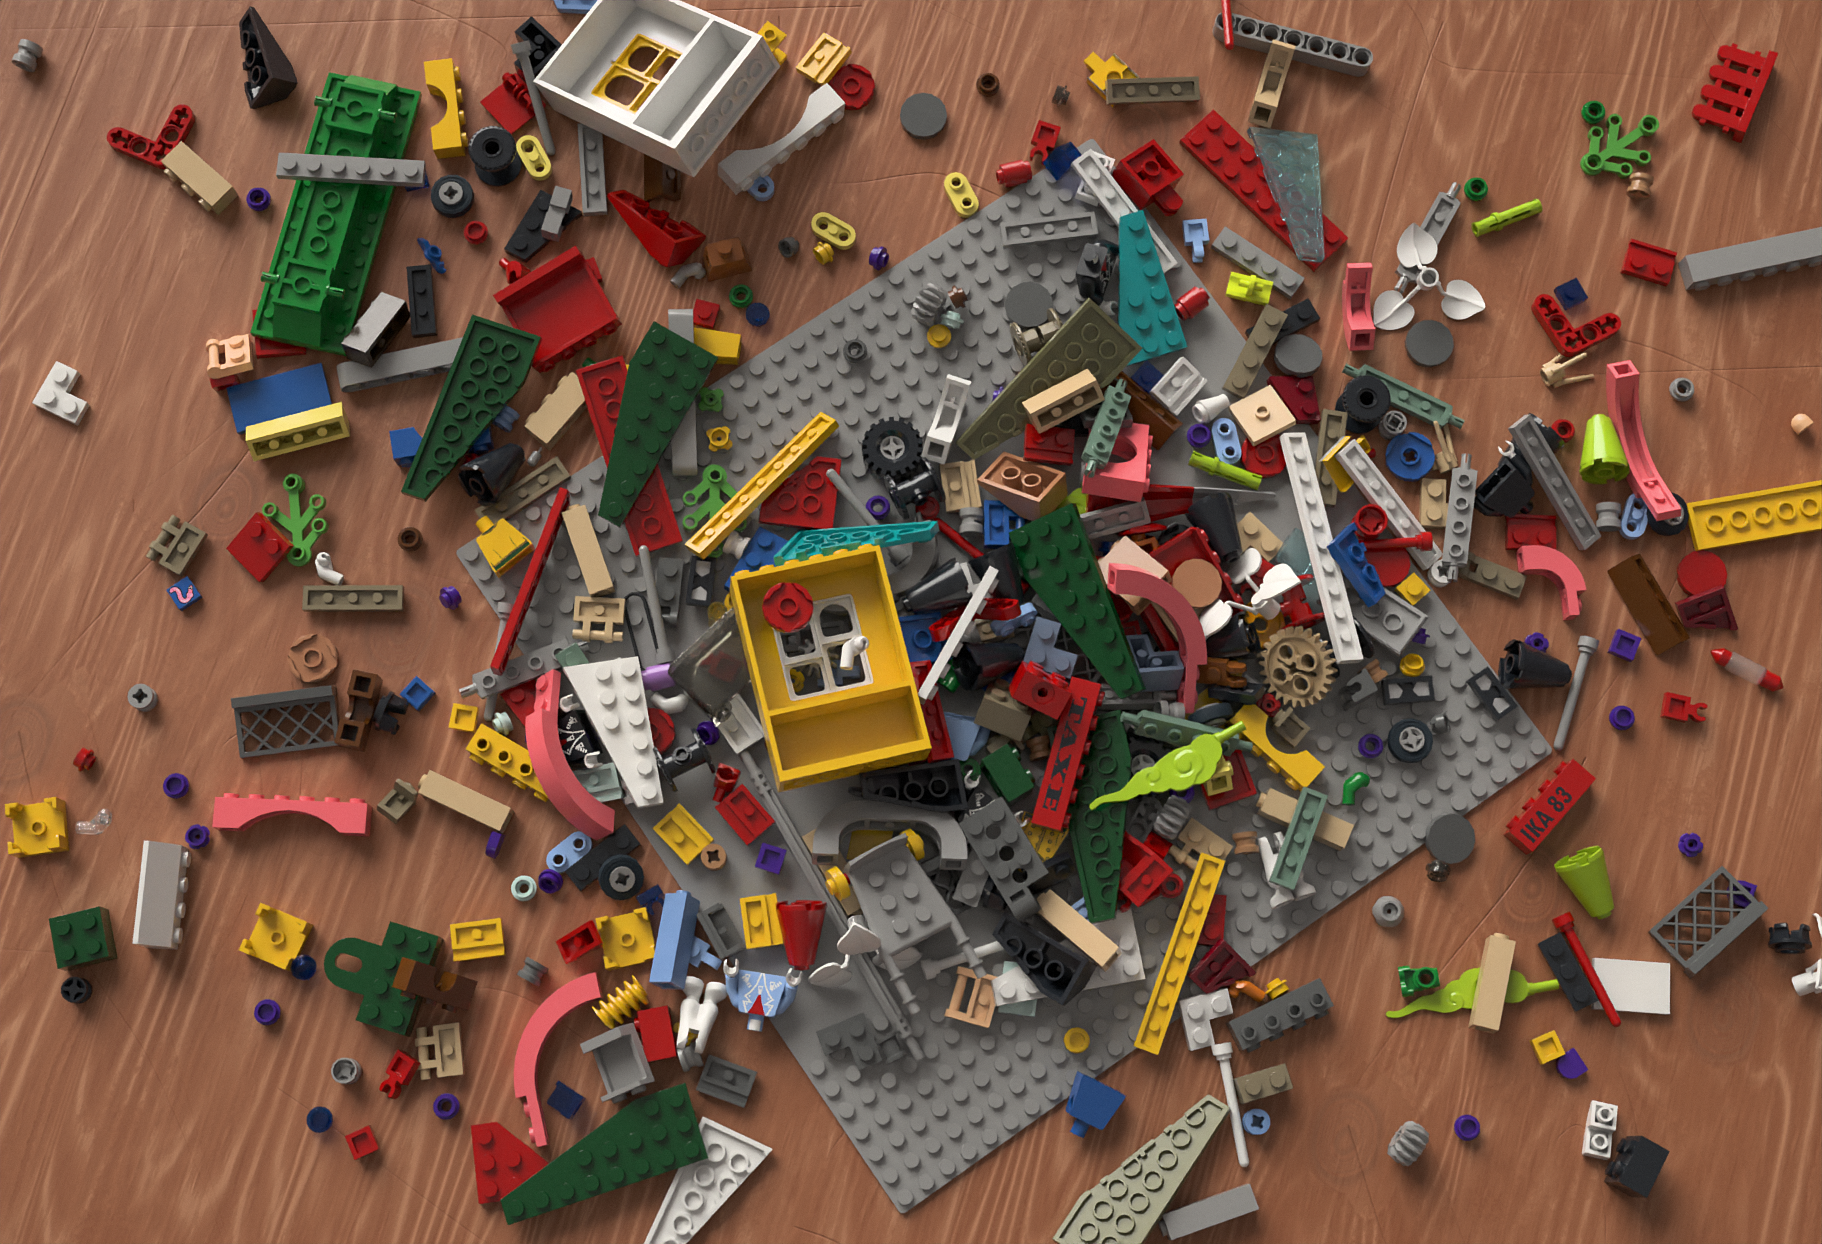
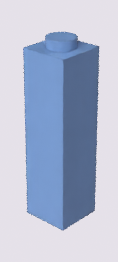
M677 890L676 893L665 894L649 980L650 983L661 989L684 990L697 921L696 914H698L700 901L692 897L688 891Z

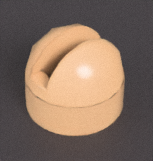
M1798 414L1792 419L1791 426L1799 435L1814 422L1807 415Z

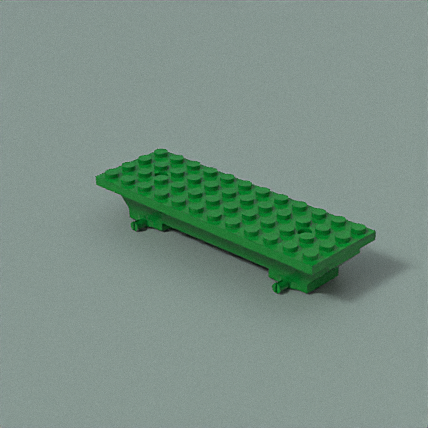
M329 72L322 96H316L314 99V106H318V110L304 154L404 160L421 102V92L398 87L397 84ZM296 180L269 272H262L261 282H265L250 332L253 337L256 336L267 340L346 356L341 343L344 337L356 325L396 186Z

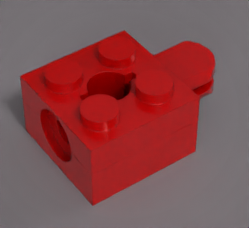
M1154 139L1121 159L1111 174L1140 210L1155 203L1165 216H1174L1183 204V199L1174 189L1184 173Z
M1022 661L1009 685L1012 698L1058 720L1072 694L1068 683L1065 681L1066 678L1056 672L1049 674L1043 671L1044 667L1034 661H1030L1029 664Z

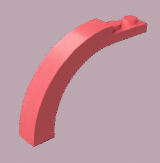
M1631 360L1607 364L1606 393L1608 413L1629 463L1630 473L1626 477L1627 482L1635 497L1644 500L1656 521L1680 517L1682 509L1659 475L1645 440L1639 407L1640 374Z
M1109 563L1107 584L1109 590L1114 594H1129L1149 599L1160 605L1172 621L1178 637L1179 656L1184 666L1179 689H1177L1176 702L1184 704L1185 713H1194L1195 704L1198 702L1196 681L1199 680L1200 676L1197 665L1207 664L1206 640L1198 616L1185 597L1157 575L1136 566Z
M552 669L537 678L535 711L526 717L525 730L529 756L536 776L553 805L574 827L597 841L613 833L615 810L595 799L581 785L566 761L560 744L557 725L561 672Z
M596 972L581 976L567 983L549 996L531 1017L520 1039L514 1064L515 1096L518 1099L527 1098V1102H523L524 1111L527 1118L531 1117L532 1127L529 1128L531 1142L536 1143L537 1147L550 1145L538 1087V1068L543 1048L553 1030L566 1016L581 1006L603 999L599 976Z

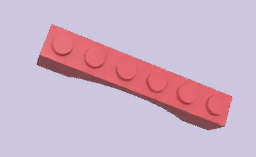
M224 793L223 797H215L212 827L219 831L244 832L252 825L270 817L282 814H302L324 820L344 836L370 837L372 806L365 803L364 799L352 798L350 803L340 802L339 798L326 797L325 801H315L314 797L300 796L299 800H290L289 796L275 795L274 799H264V795L249 794V798H239V794Z

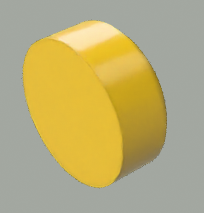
M1075 1027L1066 1032L1064 1046L1069 1052L1075 1054L1082 1053L1089 1046L1090 1038L1084 1029Z

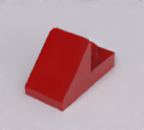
M589 920L555 941L566 964L572 963L585 954L603 947V941L593 920Z

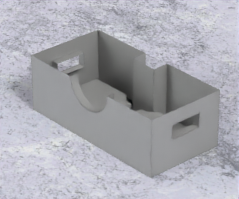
M555 186L550 206L541 228L543 238L559 242L564 227L561 225L564 215L568 214L573 200L572 190Z

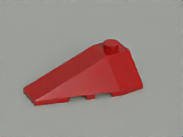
M626 190L609 192L607 198L647 252L664 267L683 264L706 239V235L684 220H681L679 223L669 218V212L650 208L649 202Z

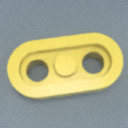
M531 135L521 137L516 144L517 152L529 175L538 181L547 179L552 173V166L540 142ZM527 148H533L532 152H525ZM539 167L544 168L542 172L536 171Z
M957 172L949 174L944 181V191L956 213L962 218H969L978 211V199L963 174ZM958 181L960 185L954 186L952 182ZM964 201H969V202L971 203V205H970V206H964V205H963V202H964Z
M820 212L812 218V232L817 237L842 250L849 249L854 245L856 233L852 226L826 212ZM822 224L828 226L825 230L819 228ZM841 236H847L848 240L841 241L839 238Z

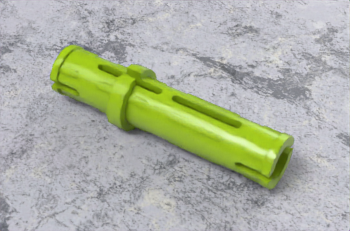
M1533 199L1501 213H1491L1490 217L1473 222L1471 225L1472 231L1476 237H1480L1493 230L1500 231L1504 226L1542 213V204L1539 199Z
M1194 450L1188 466L1208 472L1210 476H1220L1256 491L1262 480L1261 475L1224 463L1218 457L1205 456Z

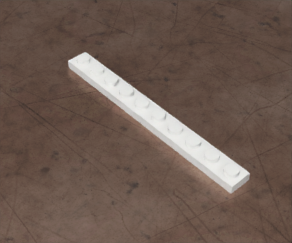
M1305 432L1283 433L1279 438L1337 664L1359 663L1363 660V655L1341 569L1336 560L1331 557L1326 547L1333 538Z

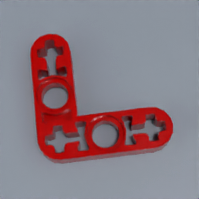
M180 104L171 111L156 141L121 127L112 128L107 133V141L115 151L163 170L166 168L161 162L162 159L159 161L157 156H162L163 154L166 156L181 141L185 142L195 123V115L189 106ZM185 113L188 115L187 119L182 118L180 120V118L178 117L179 115H184ZM170 132H177L179 134L178 139L174 142H168L166 140L167 135ZM122 136L126 142H129L128 146L122 141L116 143L114 139ZM137 144H146V150L144 152H134V148Z
M1548 294L1537 296L1531 306L1534 316L1558 352L1565 357H1573L1613 337L1621 327V320L1616 314L1606 313L1574 329L1556 301ZM1540 303H1541L1542 305H1545V304H1546V305L1548 306V308H1547V309H1546L1545 307L1540 308L1539 305H1540ZM1551 321L1560 322L1562 330L1553 329ZM1605 323L1613 324V327L1608 326L1604 328L1602 331L1600 329L1604 326ZM1583 331H1592L1595 339H1586ZM1576 339L1578 340V342L1573 346V348L1571 346H1565L1566 342L1568 344H1571Z
M983 598L987 601L981 614L975 613L971 621L976 619L1007 621L1017 618L1022 614V611L1016 599ZM967 606L957 607L929 627L932 640L939 642L948 639Z

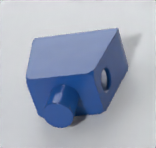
M1077 1071L1066 1106V1112L1076 1118L1070 1132L1084 1138L1090 1125L1103 1130L1126 1096L1120 1091Z

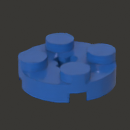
M1416 432L1395 436L1388 444L1385 454L1386 466L1396 478L1416 482L1420 478L1425 477L1431 471L1435 460L1430 440ZM1411 451H1413L1415 453L1414 457L1416 458V460L1410 462L1405 461L1406 457L1403 456V454H1409Z

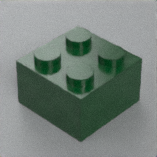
M1006 744L983 758L980 767L998 798L1003 797L1008 807H1011L1032 794L1035 787L1033 784L1035 779L1028 768L1024 770L1021 766L1020 761L1022 758L1015 747L1011 749Z
M98 906L49 918L57 969L70 971L118 959L109 909Z

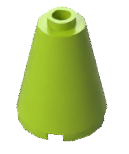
M1604 414L1592 416L1586 425L1579 473L1583 481L1591 484H1607V479L1612 478L1617 482L1627 477L1630 473L1629 463L1610 417Z
M1599 846L1584 848L1576 851L1577 855L1571 858L1567 855L1554 864L1556 872L1591 917H1597V919L1610 916L1612 914L1611 910L1614 909V902L1602 848Z

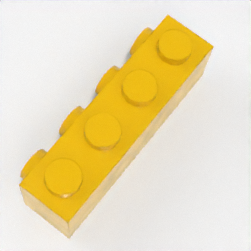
M481 723L466 747V750L471 754L469 758L480 765H483L484 762L491 765V771L504 778L505 774L514 779L512 783L523 790L529 787L535 791L533 794L535 797L546 803L549 798L536 776L528 750Z

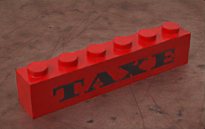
M1073 676L1069 685L1072 694L1061 713L1031 821L1033 826L1062 833L1063 828L1068 829L1072 816L1071 813H1068L1070 803L1075 804L1078 795V789H1075L1077 779H1082L1085 765L1081 764L1084 754H1089L1092 741L1088 740L1091 730L1095 731L1099 716H1095L1097 706L1102 707L1105 697L1101 684Z

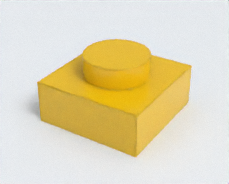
M1415 572L1394 589L1404 601L1412 606L1431 591Z
M453 703L449 728L475 733L479 708Z
M1555 1030L1529 1040L1540 1064L1565 1055Z

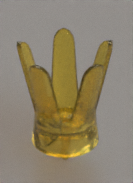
M714 602L708 607L709 627H713L714 623L718 622L720 628L725 630L727 627L725 618L733 617L727 607L721 602Z

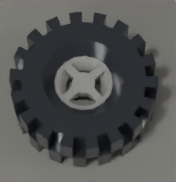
M889 417V421H884V418H882L877 425L873 423L870 426V430L865 432L864 440H862L863 462L871 474H876L877 479L881 480V477L884 478L886 475H889L892 479H896V482H899L902 477L906 479L911 477V473H915L918 465L921 464L923 441L920 438L918 429H913L912 423H904L903 418H899V421H895L894 417Z
M1141 735L1137 738L1133 736L1128 739L1132 755L1130 780L1136 773L1147 767H1153L1161 758L1171 752L1169 748L1166 749L1164 747L1165 743ZM1151 792L1146 795H1138L1134 800L1140 801V799H1146L1147 797L1156 798L1161 793Z

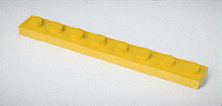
M820 412L685 544L687 549L704 560L839 427L837 421Z
M1201 852L1134 1046L1156 1055L1159 1053L1225 864L1224 860Z

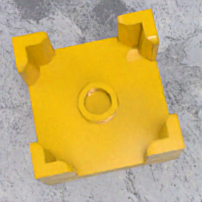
M51 797L44 798L43 803L29 805L20 803L5 804V815L12 819L14 843L8 842L9 855L22 858L69 851L66 804L64 800Z
M260 903L255 915L260 917L250 939H243L239 951L292 972L313 924Z
M646 907L635 909L633 913L615 917L604 916L595 918L597 929L603 941L605 969L608 971L653 961L656 946L649 912Z

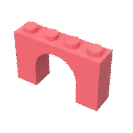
M1132 423V427L1120 428L1111 454L1118 455L1128 462H1108L1104 469L1096 468L1095 475L1092 478L1088 477L1089 473L1087 476L1084 474L1082 493L1141 502L1142 494L1148 493L1150 482V459L1152 453L1150 449L1153 436L1149 435V425ZM1089 428V430H1088V433H1089V434H1088V436H1087V441H1088L1090 432H1091V430H1092V429H1090V428Z

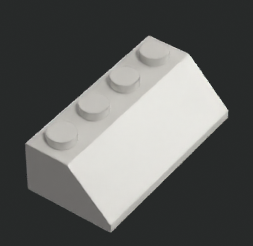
M144 841L133 944L145 948L178 950V943L180 944L183 938V930L180 928L181 918L185 916L186 910L185 903H183V894L188 889V878L185 877L186 867H189L191 863V854L188 852L187 847L177 844Z

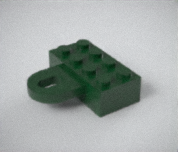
M390 921L382 946L358 938H344L335 942L325 955L324 970L327 978L335 986L364 995L356 1021L410 1037L422 1004V997L416 995L414 1000L401 996L402 990L392 987L402 957L434 967L444 939ZM342 954L357 957L362 961V968L355 973L340 969L337 966V959Z

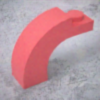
M1348 263L1346 267V277L1343 280L1342 314L1344 333L1349 351L1374 349L1376 329L1370 310V288L1373 269L1371 263Z
M1539 545L1521 546L1516 551L1518 572L1524 575H1542L1556 585L1560 594L1563 621L1573 620L1579 616V612L1582 610L1581 599L1577 598V596L1586 591V586L1581 572L1573 561L1563 553L1550 547Z

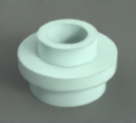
M947 311L946 314L940 315V318H942L941 324L953 329H959L960 324H963L964 320L960 319L961 314Z
M499 712L495 713V719L492 720L495 731L502 733L503 736L509 735V731L513 730L509 716L506 712L501 714Z
M519 876L511 885L513 896L520 901L532 899L537 891L535 881L529 876ZM523 884L529 886V890L526 893L520 892V887Z

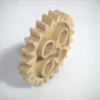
M1291 626L1286 628V630H1279L1277 634L1269 637L1271 641L1264 643L1267 650L1260 652L1265 660L1260 661L1259 664L1265 666V670L1259 673L1267 676L1263 684L1270 683L1271 687L1268 692L1276 691V700L1284 697V705L1292 702L1293 707H1297L1300 704L1302 707H1306L1310 704L1318 703L1319 700L1326 697L1325 693L1332 691L1329 684L1336 682V679L1331 674L1338 672V670L1331 667V664L1337 660L1329 657L1333 649L1326 650L1325 646L1328 641L1320 642V633L1312 636L1311 628L1304 631L1302 626L1295 629ZM1288 646L1292 649V655L1288 652ZM1310 655L1314 658V664L1310 661ZM1281 669H1283V670L1285 671V673H1286V678L1283 677V675H1282V673H1281ZM1303 678L1306 679L1308 688L1304 685Z

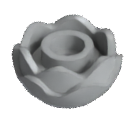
M1383 896L1374 904L1372 914L1380 926L1395 927L1404 917V907L1397 898ZM1387 909L1391 910L1390 914L1387 913Z

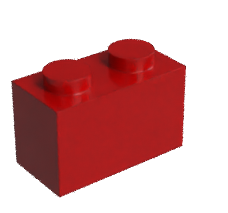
M666 1005L637 1011L638 1017L634 1018V1024L637 1033H641L643 1042L641 1045L648 1063L678 1058L670 1007Z

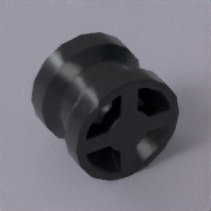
M70 977L61 986L62 997L66 1001L76 1004L88 1001L93 992L91 983L79 977Z

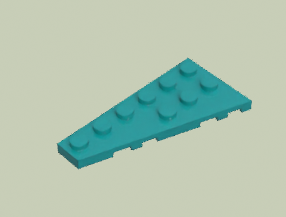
M1140 210L1121 216L1119 218L1118 323L1142 347L1140 352L1127 364L1126 367L1185 349L1188 346L1144 211Z
M938 521L799 530L773 557L775 566H780L794 559L799 560V562L806 561L813 555L823 554L825 557L833 555L835 551L841 549H848V551L858 550L859 546L865 544L880 545V548L912 542H929L939 531Z

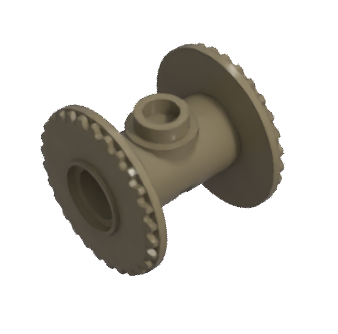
M1053 308L1047 309L1048 323L1022 333L1017 323L1013 322L1010 324L1011 338L1018 357L1024 366L1031 361L1030 354L1033 352L1038 353L1063 326L1060 317Z

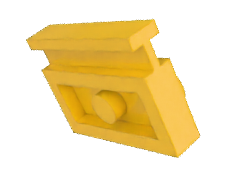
M823 33L796 66V70L811 81L821 84L822 87L824 84H828L852 54L851 48L845 47L840 41Z
M680 803L652 828L687 866L701 854L704 847L714 841L709 833Z
M776 893L740 898L747 950L783 945L775 903L778 902Z
M502 918L450 924L454 962L506 956Z

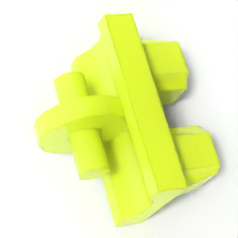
M1231 272L1225 296L1266 306L1269 303L1273 282L1256 278V275L1252 274L1247 276Z

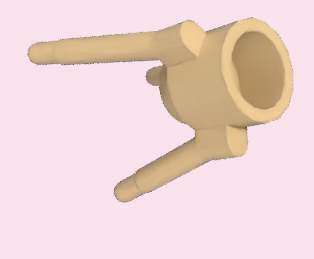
M1578 340L1570 346L1573 348V346L1578 342ZM1586 353L1576 356L1563 364L1557 363L1565 357L1559 354L1550 362L1542 365L1543 368L1540 369V376L1545 385H1553L1554 388L1594 378L1593 374L1562 379L1565 376L1564 369L1587 357Z
M1434 421L1433 424L1442 452L1435 455L1436 460H1434L1432 469L1433 471L1438 469L1440 474H1444L1453 470V468H1457L1458 460L1454 453L1448 424L1443 427L1446 438L1445 443L1440 426L1437 421Z

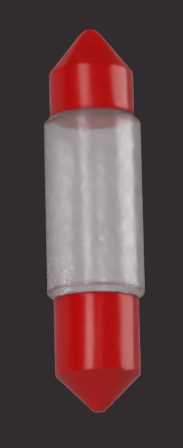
M1725 648L1711 650L1715 663L1724 667L1725 670L1755 685H1760L1771 692L1783 689L1781 677L1768 671L1765 667Z

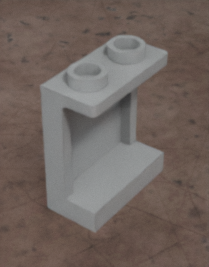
M634 1023L618 1026L580 1044L583 1054L593 1051L608 1093L600 1097L602 1102L612 1100L613 1104L627 1099V1093L631 1092L632 1095L647 1090L645 1085L655 1081Z

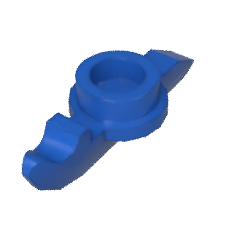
M418 238L417 242L422 248L425 258L430 261L437 273H445L444 262L440 261L442 255L440 248L430 245L424 238Z

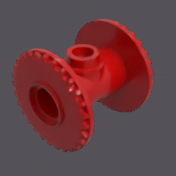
M1312 574L1297 576L1301 583L1281 594L1283 602L1279 603L1284 617L1289 615L1292 622L1281 628V630H1286V628L1291 626L1294 629L1302 626L1303 630L1326 620L1324 612L1313 615L1309 603H1302V601L1307 599L1303 586L1314 580Z

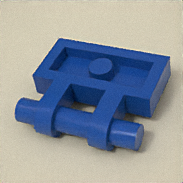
M984 500V549H998L1009 544V540H1011L1009 532L1013 531L1009 529V520L1016 522L1017 529L1024 526L1028 519L1020 517L1014 511L1009 510V507L1000 500Z

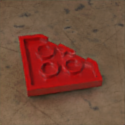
M817 456L799 472H795L783 481L761 503L759 524L809 530L833 528L838 489L827 477L826 472L829 469H834L840 476L841 459Z
M499 1122L471 1125L479 1204L500 1201L549 1164L547 1160L509 1132Z

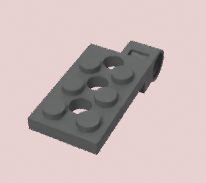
M1000 797L960 822L959 826L1012 913L1021 923L1042 910L1028 887L1050 873L1004 798ZM992 825H997L1001 829V834L997 839H990L987 835V830ZM1005 847H1011L1014 850V857L1010 861H1003L1001 859L1000 853ZM1018 869H1025L1027 871L1028 877L1023 883H1017L1014 880V873Z

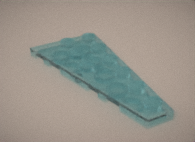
M1249 127L1247 130L1248 136L1254 142L1256 156L1261 159L1264 167V176L1275 202L1279 204L1281 218L1283 221H1286L1290 231L1289 238L1298 260L1322 263L1325 254L1318 135Z

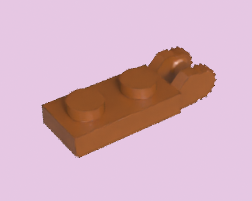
M1207 657V664L1197 665L1200 676L1196 683H1214L1237 688L1247 685L1246 678L1229 674L1245 672L1247 665L1244 663L1229 661V659Z

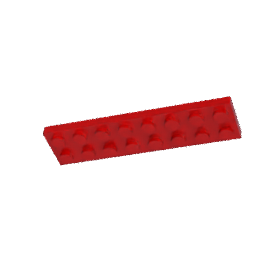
M1214 109L1180 139L1179 143L1313 272L1347 242L1348 237Z
M623 355L576 370L607 468L627 376ZM658 464L624 521L636 557L640 556L639 548L643 545L648 547L650 553L683 542Z

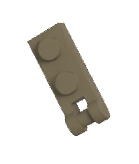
M1469 551L1467 567L1459 568L1458 571L1459 578L1515 600L1520 597L1527 578L1524 574L1478 557ZM1470 564L1476 566L1475 572L1469 570Z

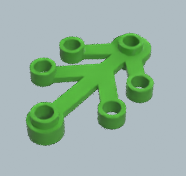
M1611 114L1606 120L1608 137L1605 150L1599 153L1600 140L1604 135L1603 129L1599 126H1594L1588 132L1587 137L1590 140L1589 153L1585 154L1580 161L1582 171L1591 176L1598 175L1601 171L1616 173L1621 179L1628 178L1633 171L1632 166L1626 162L1621 164L1607 162L1606 160L1611 157L1632 160L1638 166H1646L1651 160V154L1648 151H1634L1624 148L1643 135H1653L1659 128L1658 119L1653 115L1644 116L1638 123V128L1617 141L1622 118L1618 114ZM1611 119L1616 120L1617 125L1612 124ZM1643 125L1649 126L1650 130L1645 129ZM1592 132H1597L1599 137L1593 136ZM1639 156H1644L1646 161H1642ZM1588 162L1594 163L1595 167H1591ZM1621 168L1627 169L1628 173H1623Z
M715 464L706 467L702 475L703 481L692 491H687L683 495V504L687 507H693L696 505L698 498L709 489V499L692 515L684 517L682 526L685 530L693 531L697 523L708 513L710 520L725 505L720 499V490L730 499L737 494V491L726 481L727 473L723 467ZM717 473L719 475V479H712L710 474ZM691 495L695 501L689 503L686 501V497ZM691 519L694 521V525L691 527L687 526L685 521ZM746 519L742 522L744 525L742 528L736 527L734 530L738 533L743 532L747 526ZM721 542L718 545L719 550L712 551L707 557L720 558L723 554L724 544Z
M289 474L284 478L283 487L289 493L291 519L280 512L278 506L271 502L264 504L262 513L268 518L275 519L292 532V544L294 547L287 554V558L294 566L301 567L310 562L312 558L311 547L322 534L328 531L329 524L322 518L313 520L317 513L326 507L327 502L321 495H313L309 500V508L301 517L299 494L305 489V481L297 474ZM295 479V484L290 487V481ZM317 499H321V504L319 506H315V501ZM274 507V511L268 514V509ZM313 520V530L303 539V531ZM323 522V528L317 530V525ZM301 550V556L296 558V552Z

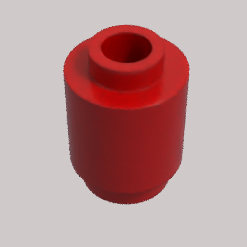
M1017 160L999 165V170H996L998 184L1008 188L1027 183V180L1032 179L1029 161Z
M1194 286L1178 298L1174 306L1179 318L1183 321L1192 319L1208 307V300L1210 299L1208 293L1202 287L1198 289Z

